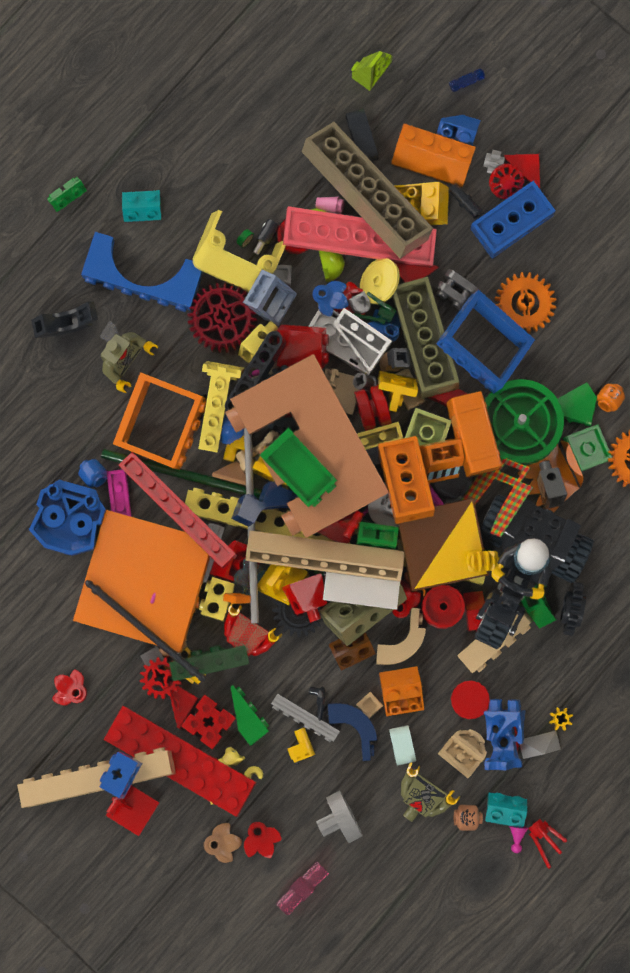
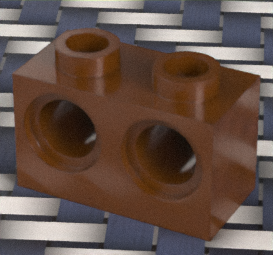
M366 632L348 646L340 639L328 644L341 671L376 654Z

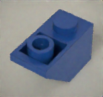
M465 115L441 118L437 134L473 146L481 120Z

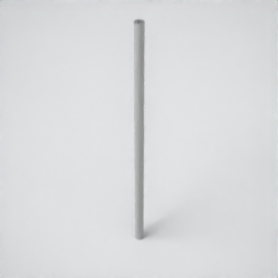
M244 428L246 495H254L252 434L249 435L246 428ZM255 523L248 527V539L249 532L255 531ZM249 561L251 623L255 624L259 623L257 562Z

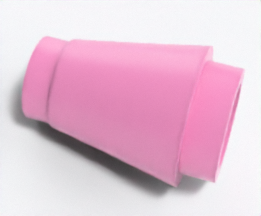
M317 197L316 208L328 213L342 214L344 199H340V197Z

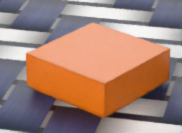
M225 593L223 601L234 604L250 603L251 596L242 593Z

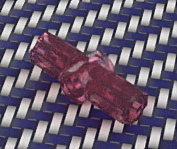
M318 862L314 863L303 876L301 875L289 887L290 889L276 905L288 916L302 901L304 902L314 892L315 887L329 873Z

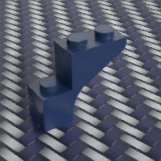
M275 481L269 482L264 485L259 500L251 494H245L240 497L231 519L249 527L255 523L262 510L289 508L287 503L298 498V496L291 489L283 488L282 484L277 486Z

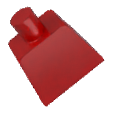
M321 573L282 587L295 614L298 615L306 612L310 623L321 619L317 608L327 604V600H323L324 584Z

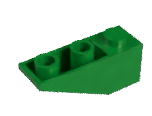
M232 685L231 692L238 731L248 744L252 746L269 732L267 729L269 724L263 717L258 718L255 714L258 710L252 702L247 704L243 698L246 695L239 686L235 688Z

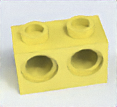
M212 577L211 581L208 580L205 587V592H208L206 599H202L199 610L202 611L201 615L224 622L230 602L223 601V595L225 593H233L235 584ZM216 585L224 586L223 594L217 595L214 593ZM211 603L219 605V610L216 613L208 611Z

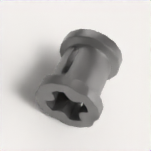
M357 373L353 378L354 387L359 390L364 389L366 392L370 391V387L378 385L375 376H367L365 373Z

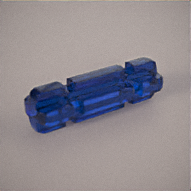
M478 69L473 74L471 72L458 78L457 81L455 79L449 82L450 89L456 92L460 90V87L465 88L476 83V80L485 79L484 71Z

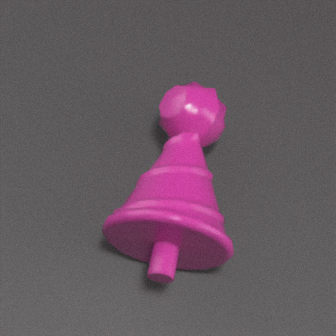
M509 826L514 840L511 850L514 853H519L522 850L520 842L529 828L526 826L523 828Z

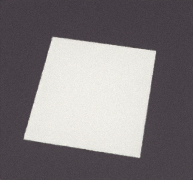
M326 572L323 600L397 610L400 581Z

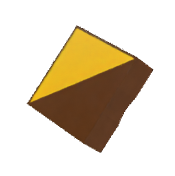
M473 498L435 506L434 516L397 524L400 540L404 547L405 564L412 591L489 575L488 571L470 572L466 565L469 552L484 551Z

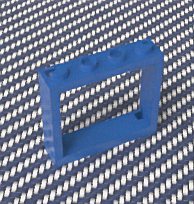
M478 290L467 299L436 344L444 350L443 352L451 356L458 365L466 369L473 378L477 379L486 389L494 394L503 388L535 339ZM472 308L519 348L500 378L452 338Z

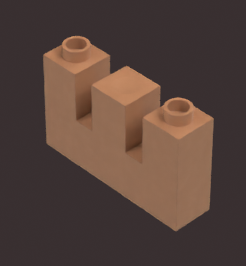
M314 354L230 399L234 408L225 413L236 433L246 428L248 434L251 435L291 413L299 430L293 432L294 435L337 479L335 482L337 487L329 494L325 491L320 496L323 500L315 507L312 505L307 507L299 497L287 503L290 511L281 516L292 536L302 531L304 537L307 538L389 493ZM266 448L260 450L259 454H261ZM264 461L276 485L279 486L285 483Z

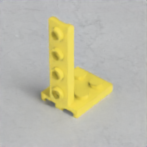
M210 361L203 364L202 372H207L211 379L198 449L218 452L230 380L241 378L245 368Z

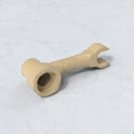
M274 430L269 432L265 439L252 449L253 457L260 450L264 449L265 446L271 445L280 436L278 432ZM242 450L236 454V458L240 463V468L245 473V450Z

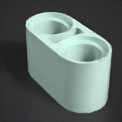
M409 726L389 729L397 766L416 762Z

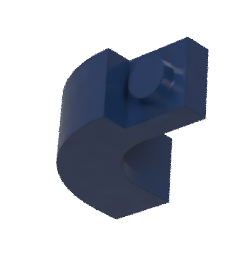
M328 704L329 724L346 723L353 726L361 737L362 760H371L370 756H374L373 744L370 745L369 741L377 740V735L369 718L353 706Z

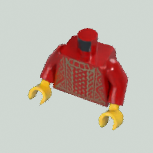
M234 603L230 604L224 625V636L233 647L245 645L247 656H258L267 652L282 637V634L278 637L274 635L276 628L268 632L258 624H252L250 619L239 613L242 608L241 605L238 609H234Z

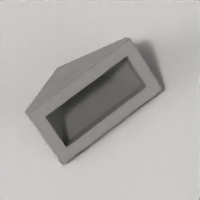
M556 731L524 738L523 744H519L523 759L561 750Z

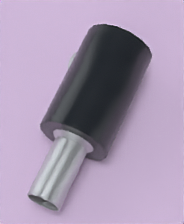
M267 219L256 238L259 242L253 253L259 255L264 245L269 246L280 227L276 222Z

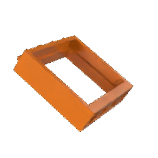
M140 372L113 444L180 470L183 463L186 462V452L193 444V434L200 426L199 419L201 414L205 412L207 398ZM150 383L195 400L172 460L127 443Z

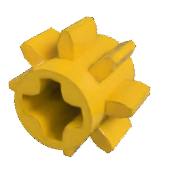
M557 707V713H550L553 720L549 724L554 723L556 725L554 730L561 726L563 731H565V725H572L569 718L573 715L566 713L567 708L560 712V709ZM563 714V719H565V722H561L559 724V720L556 717L561 716Z

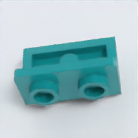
M160 190L122 192L124 222L161 220Z
M501 793L488 794L486 822L520 828L524 827L527 815V799L519 796H507Z

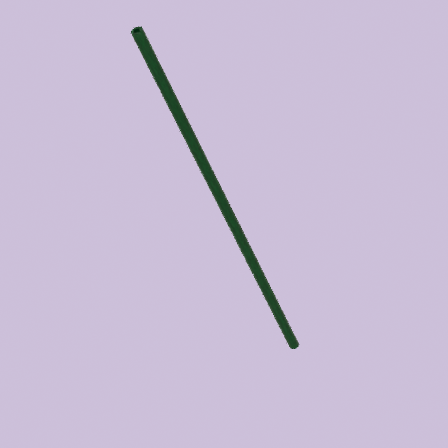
M103 449L101 458L121 463L128 455ZM139 458L153 472L242 495L246 494V485L184 469H174L161 463ZM254 488V496L259 499L262 490ZM365 516L361 520V522L375 524L370 517ZM484 547V551H493V549Z

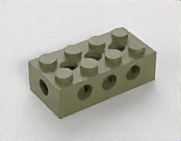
M402 585L399 586L398 606L407 600ZM331 601L319 610V613L325 625L348 646L394 609Z

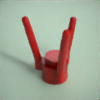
M539 819L529 827L531 831L529 835L534 840L547 868L550 869L551 865L537 837L539 839L544 837L558 854H561L562 851L547 833L550 831L563 842H567V839L549 826L546 821L543 822Z

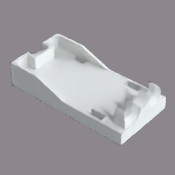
M318 309L309 327L326 328V334H329V344L326 346V351L355 370L369 376L370 372L333 323L336 318L332 316L327 317ZM333 310V314L339 316V313ZM352 359L353 361H355V362H357V363H359V364H358V365H355L354 363L350 362L349 360Z

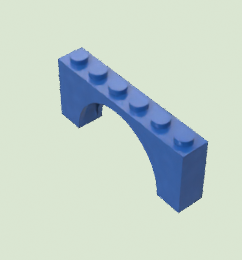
M98 232L94 233L81 274L85 282L96 285L97 282L103 284V287L109 290L117 288L121 290V293L132 296V293L137 294L139 298L150 301V299L157 300V303L160 305L168 306L170 304L176 306L175 309L183 312L190 310L189 307L193 306V299L196 298L203 276V271L197 269L192 260L185 259L180 271L163 284L157 286L136 285L125 279L115 267L113 259L114 238Z

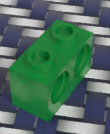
M360 522L356 545L395 550L399 527Z

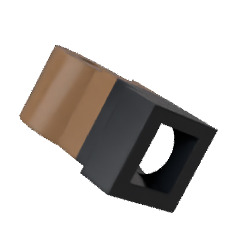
M393 348L380 359V369L384 372H397L400 369L411 367L409 348Z

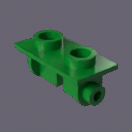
M78 177L72 178L63 185L66 190L62 191L58 188L49 194L47 200L56 212L65 208L69 203L87 191Z

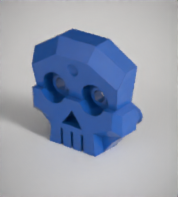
M58 480L47 488L42 489L36 504L39 510L29 531L46 549L74 556L94 550L98 526H101L106 511L96 490L63 480ZM68 500L78 502V504L71 508ZM53 513L57 514V518L55 520L51 519V515ZM80 521L85 522V526L83 528L78 527V523Z

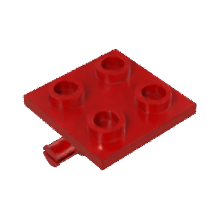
M356 510L317 533L334 542L349 544L364 513Z
M131 785L125 798L113 797L111 799L113 802L108 808L106 816L139 836L159 805V802Z

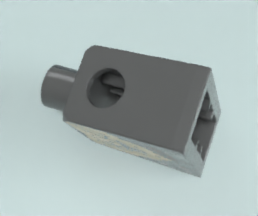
M543 461L539 463L541 471L537 478L544 509L563 506L567 492L559 468H552L550 461Z

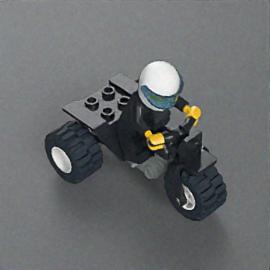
M500 494L494 498L480 526L482 540L498 548L501 545L503 547V554L497 562L498 566L492 570V578L496 582H500L497 589L500 590L501 594L489 593L476 616V619L481 620L475 633L476 640L496 650L501 647L507 634L512 637L514 636L523 618L525 608L519 605L520 600L524 596L531 599L542 598L544 596L543 588L547 586L551 573L570 583L575 582L593 548V540L578 533L581 527L580 524L570 519L566 520L559 517L551 510L543 509L533 504V501L527 498L501 538L491 534L490 532L496 517L506 500V497Z

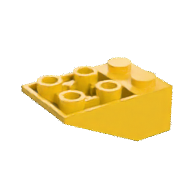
M441 182L394 186L430 225L447 224L448 186Z

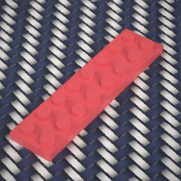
M288 206L283 245L378 260L387 258L393 262L432 267L437 229L432 230L428 241L400 259L361 217Z

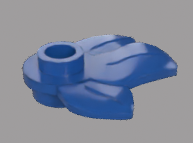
M332 281L327 285H318L314 288L312 296L318 303L319 311L323 315L331 317L334 309L348 307V300L343 294L347 287L346 284ZM324 291L326 295L322 297L319 295V292Z
M378 309L374 311L373 317L380 318V316L377 315L379 312ZM397 311L391 323L385 322L384 325L375 321L368 323V325L392 342L396 341L399 337L401 325Z

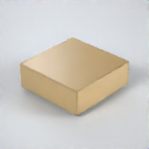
M371 692L356 704L369 719L383 707Z

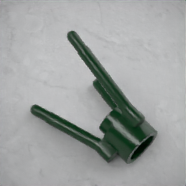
M367 292V295L378 303L375 305L380 307L377 314L380 318L352 313L360 319L375 321L384 325L385 322L391 323L396 309L384 303L370 292Z

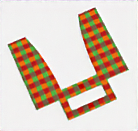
M507 458L502 459V467L506 464L522 470L523 472L518 479L500 472L502 467L495 470V472L479 474L461 499L473 498L476 504L494 479L514 486L502 505L490 532L500 538L533 489L532 486L522 483L530 467Z

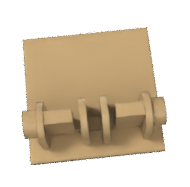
M326 369L325 376L345 413L353 415L356 405L354 392L359 391L353 385L354 376L341 373L337 369Z

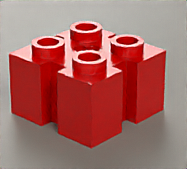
M204 695L196 705V708L199 710L194 716L190 713L181 726L192 735H196L197 732L201 734L202 738L200 741L214 749L222 739L219 733L223 728L228 731L236 717L225 709L221 712L216 709L218 704ZM212 717L214 725L206 727L204 725L206 723L204 722L205 718L209 719Z

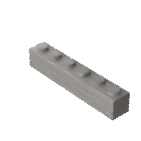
M279 694L276 695L271 703L273 705L272 708L277 711L279 709L282 710L285 716H292L295 722H302L305 728L309 730L312 728L315 730V734L319 736L322 734L325 736L324 739L329 742H334L340 732L326 722L319 721L316 716Z

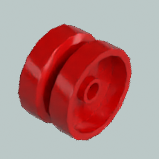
M378 385L370 387L371 400H369L364 389L354 392L365 431L376 428L374 417H377L381 427L392 424L386 396H384L381 389H378Z
M448 585L432 588L426 593L421 606L424 619L429 625L438 629H447L454 626L461 620L465 611V602L462 595L457 589ZM443 603L447 606V609L441 610L440 604Z

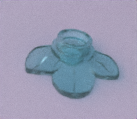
M245 558L243 560V569L236 572L234 581L237 585L244 586L243 594L250 595L249 561H246ZM258 563L257 584L266 572L263 568L258 566Z

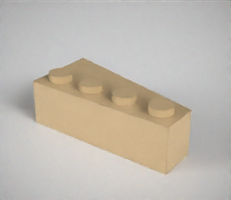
M525 609L523 618L514 636L512 637L507 634L503 644L497 650L475 639L457 656L472 673L476 670L480 672L487 666L485 663L490 658L496 659L502 653L500 651L501 648L505 645L510 647L516 641V635L519 633L525 634L531 628L529 624L533 620Z

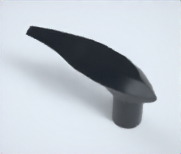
M310 686L309 694L318 696L316 702L318 706L317 714L318 720L321 721L324 712L325 688L323 686L320 688Z

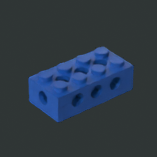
M532 181L474 221L470 229L493 259L552 218L556 210L536 183ZM528 206L533 211L527 212L524 210V207ZM514 217L516 218L517 222L512 223L509 221L508 218ZM493 228L501 229L502 233H495Z

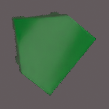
M586 382L558 398L567 422L583 423L585 426L591 427L594 412L597 408V397Z

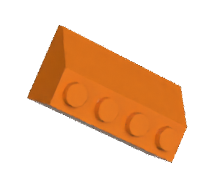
M403 124L391 164L453 185L457 183L459 187L463 188L476 147Z

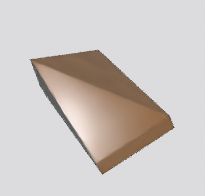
M238 460L212 474L214 478L246 485V474L240 468Z

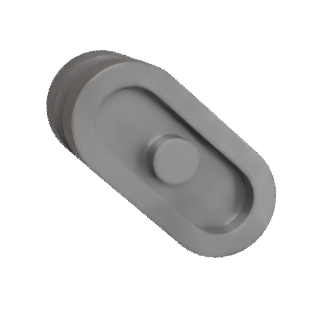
M448 269L444 275L447 282L440 281L435 287L437 295L443 299L448 298L453 302L452 305L458 310L465 304L469 295L471 296L479 290L475 285L451 269ZM453 285L457 286V287L460 288L463 292L460 294L459 292H457L456 290H454V289L452 288V286H453Z

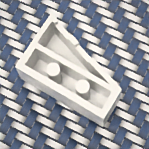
M344 308L333 324L371 373L392 341Z

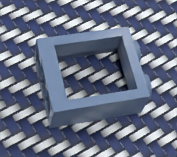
M261 270L243 303L264 320L271 321L276 326H279L297 293L276 275ZM276 287L279 290L265 312L263 307Z

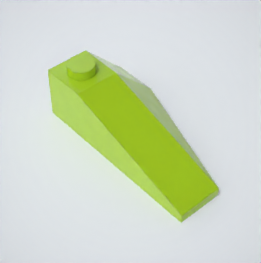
M378 51L364 57L352 67V79L370 91L392 63L393 56Z

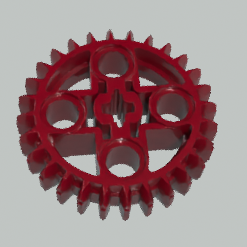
M216 283V289L209 285L210 291L207 292L203 288V295L196 294L199 300L193 299L195 306L189 307L193 313L187 314L189 318H192V320H188V324L194 325L190 328V332L196 331L193 334V338L200 337L198 344L204 341L205 349L211 345L212 352L215 350V347H218L219 353H221L222 348H225L228 353L229 347L236 351L235 345L238 344L240 346L241 341L251 334L250 329L254 330L256 328L252 323H257L258 320L252 316L257 314L243 303L247 292L245 291L240 294V287L235 291L234 284L227 288L226 283H224L223 288H220L219 283ZM223 295H230L239 301L227 305ZM215 296L221 299L218 304H212L210 301ZM207 301L211 312L199 316L202 305ZM238 307H243L245 313L237 315L235 310ZM230 310H232L233 319H231ZM220 313L225 317V323L220 319ZM211 317H214V321H215V324H216V325H213V321H212ZM206 320L210 325L208 328L203 329L200 327V323ZM246 320L244 329L238 335L235 324ZM218 331L222 341L213 340L207 334ZM227 331H232L235 335L232 339H226L224 334Z

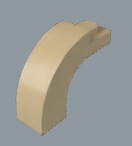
M418 608L411 609L409 634L403 642L397 645H377L376 665L401 663L410 658L419 649L426 629L418 628V625H422L423 613H419Z

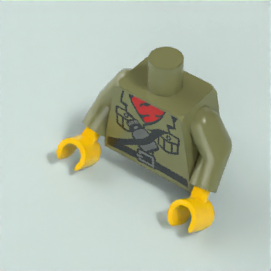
M133 332L125 333L122 336L115 334L107 342L106 348L101 353L103 360L102 371L114 384L116 383L117 390L127 393L124 391V385L131 388V384L120 380V378H122L142 350V347H144L147 353L154 355L150 352V349L154 346L158 348V346L151 341L146 342V339Z
M412 762L409 763L407 772L401 781V796L403 802L409 805L403 814L405 818L413 822L418 813L424 817H434L444 813L450 806L458 802L460 796L457 799L452 797L454 790L446 794L418 774L420 766L413 770L411 768Z

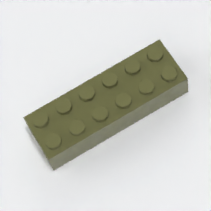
M428 277L399 284L392 298L407 348H409L410 359L422 399L459 389V379L452 357L443 352L444 350L436 344L443 335L444 329Z

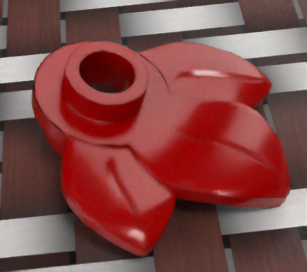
M403 579L400 585L403 587L407 600L400 604L403 605L401 612L398 611V607L397 610L394 609L392 611L394 616L398 618L407 617L411 609L418 606L421 599V593L411 592L408 582Z
M74 669L70 677L58 675L54 678V684L58 692L52 699L57 704L66 706L71 702L81 703L86 699L87 690L83 686L84 676L78 670ZM79 690V695L75 697V691Z
M254 822L248 828L249 836L244 841V850L248 857L253 856L258 851L262 856L271 858L274 852L273 843L282 840L280 833L275 828L266 827L262 822ZM255 828L261 829L260 835L254 833Z

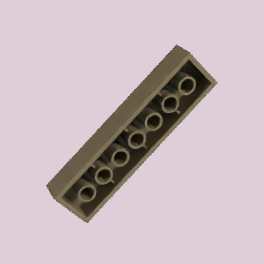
M335 122L306 138L302 153L400 259L428 241L433 227Z

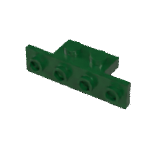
M221 645L209 647L210 650L202 652V649L193 650L185 658L193 666H196L201 674L249 664L245 645L228 649L221 647ZM176 660L169 662L173 681L193 677Z

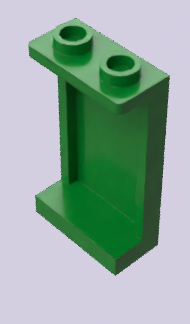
M289 428L260 454V457L307 507L311 505L315 507L323 500L320 496L325 491L329 494L337 487L335 484L337 479Z

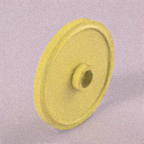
M387 258L373 261L362 275L360 289L365 291L366 295L367 292H370L383 302L387 301L394 294L399 283L400 274L398 266ZM368 296L371 304H378Z

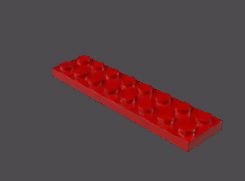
M122 706L104 738L105 741L134 758V754L146 752V755L153 754L154 749L165 747V751L169 750L172 752L176 774L168 775L167 777L236 817L240 814L257 783L126 706Z

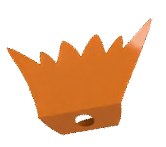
M560 441L566 453L568 464L557 444L555 449L546 458L526 465L530 469L524 478L533 479L529 485L533 487L529 495L540 493L537 478L541 471L539 463L543 461H550L552 468H559L567 492L565 501L579 489L569 466L574 471L581 488L583 475L569 443ZM541 495L537 500V506L543 505ZM558 507L549 508L553 513L558 509Z

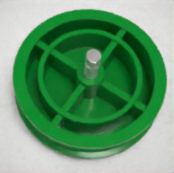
M518 379L506 382L503 388L494 394L491 392L485 399L486 408L501 461L507 458L522 465H530L546 458L555 449L563 432L564 415L558 399L548 388L535 381Z

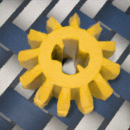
M469 552L466 559L468 571H492L498 566V552Z

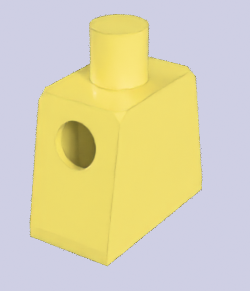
M271 321L265 327L259 324L241 343L238 355L250 363L267 334L277 331L278 327Z

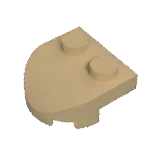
M470 729L468 731H457L438 754L466 778H469L485 759L487 751H485V740L483 737Z

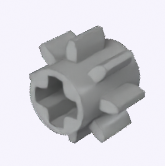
M492 150V154H486L483 167L488 168L487 173H492L496 167L504 164L505 157L500 156L501 151Z

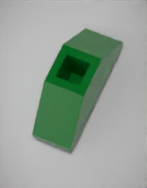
M545 595L540 599H531L524 596L521 600L528 615L539 629L557 620Z

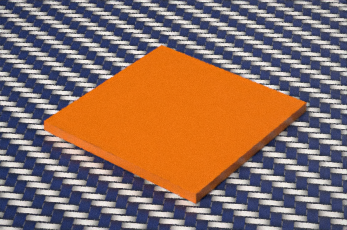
M106 510L85 581L90 580L94 585H99L107 595L124 607L144 626L148 627L168 646L182 653L210 556L186 532ZM84 582L73 621L156 645L133 624L129 623L122 615L98 597V595H94ZM153 593H155V601L153 604H151L150 601Z

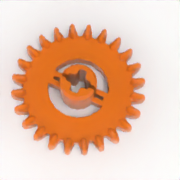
M521 272L520 278L513 274V281L507 277V285L501 283L500 286L503 290L497 289L496 291L500 297H495L494 299L499 302L495 305L530 334L531 328L535 332L538 331V326L544 328L543 321L550 323V319L547 316H554V313L550 310L556 309V306L551 303L557 299L550 297L555 292L554 290L548 291L551 284L543 285L545 278L538 281L539 275L537 274L532 279L531 272L525 278L523 272ZM527 290L533 292L539 301L537 312L531 316L530 310L534 306L535 298ZM518 291H520L521 295L517 300L516 306L519 311L523 312V316L517 314L511 305L512 298ZM524 296L526 301L529 302L528 306H525V303H521Z
M630 430L628 431V436L622 432V440L616 437L617 444H611L614 451H608L613 456L608 458V462L613 463L608 469L615 470L612 476L618 475L619 477L616 482L623 480V487L630 484V470L625 463V460L630 462V458H628L630 454L627 453L630 449Z

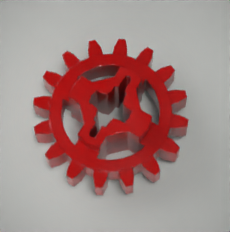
M157 657L155 663L149 660L151 665H144L146 671L140 672L144 676L140 682L145 683L142 689H148L147 695L149 696L154 693L155 699H158L159 695H161V698L165 700L166 694L173 697L172 691L178 692L179 690L176 686L182 685V683L177 680L173 681L170 686L171 670L167 669L164 671L158 667L166 666L170 668L168 658L165 657L162 662ZM152 671L153 675L152 678L149 680V674ZM158 673L165 676L163 678L164 684L157 681L159 679ZM159 686L164 691H156L153 688Z

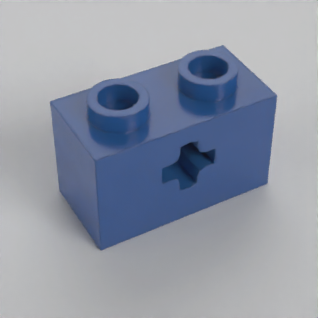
M117 752L109 761L110 767L108 771H105L101 776L99 787L118 798H125L143 763L123 752ZM117 771H120V773L122 774L121 778H119L118 774H116Z

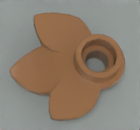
M229 823L217 825L213 829L212 835L205 839L204 849L208 854L215 855L220 862H232L233 856L231 852L241 846L242 840L238 836L230 834ZM213 841L217 843L215 849L211 847V842Z

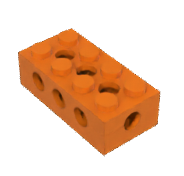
M417 436L378 444V454L389 492L388 496L395 524L434 516L435 508ZM404 460L406 463L400 464L397 461ZM408 478L411 481L403 482L401 479ZM412 496L415 500L409 501L406 497Z

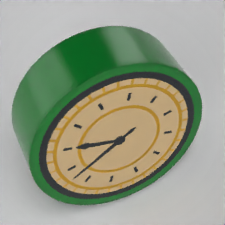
M249 229L243 231L236 241L237 245L241 248L246 247L254 237V233Z

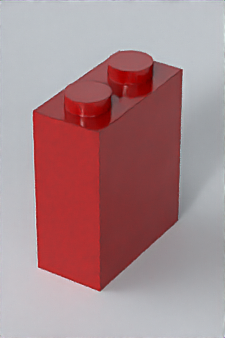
M282 324L277 329V332L286 340L285 348L277 359L278 367L283 365L291 367V365L313 354L321 369L328 364L329 353H326V346L329 344V334H326V328ZM277 337V345H278L279 342H280V338H279V337Z

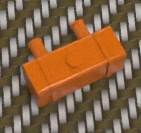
M482 391L451 398L446 405L455 439H461L464 453L462 466L464 467L466 477L498 470L502 467L500 452L497 448Z

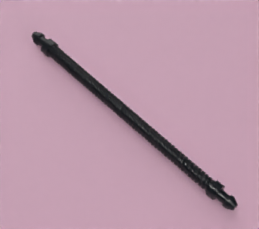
M90 580L85 581L86 587L90 588L94 595H98L129 623L133 624L153 643L189 671L191 676H196L202 682L206 680L205 675L201 674L196 666H193L185 658L181 657L178 652L168 646L148 627L144 626L124 607L107 595L99 585H94Z

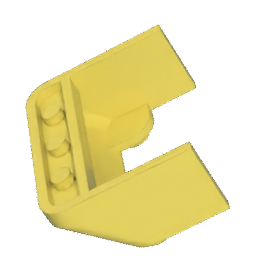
M217 210L209 218L193 256V264L197 269L229 284H234L235 287H240L249 293L261 270L271 274L274 273L286 245H283V241L276 243L272 254L260 257L257 265L223 250L226 242L225 236L222 232L215 229L222 211Z

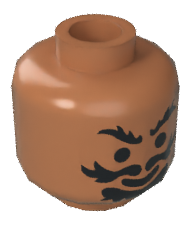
M460 805L457 810H454V825H457L459 830L475 831L479 824L483 822V814L479 812L476 805Z

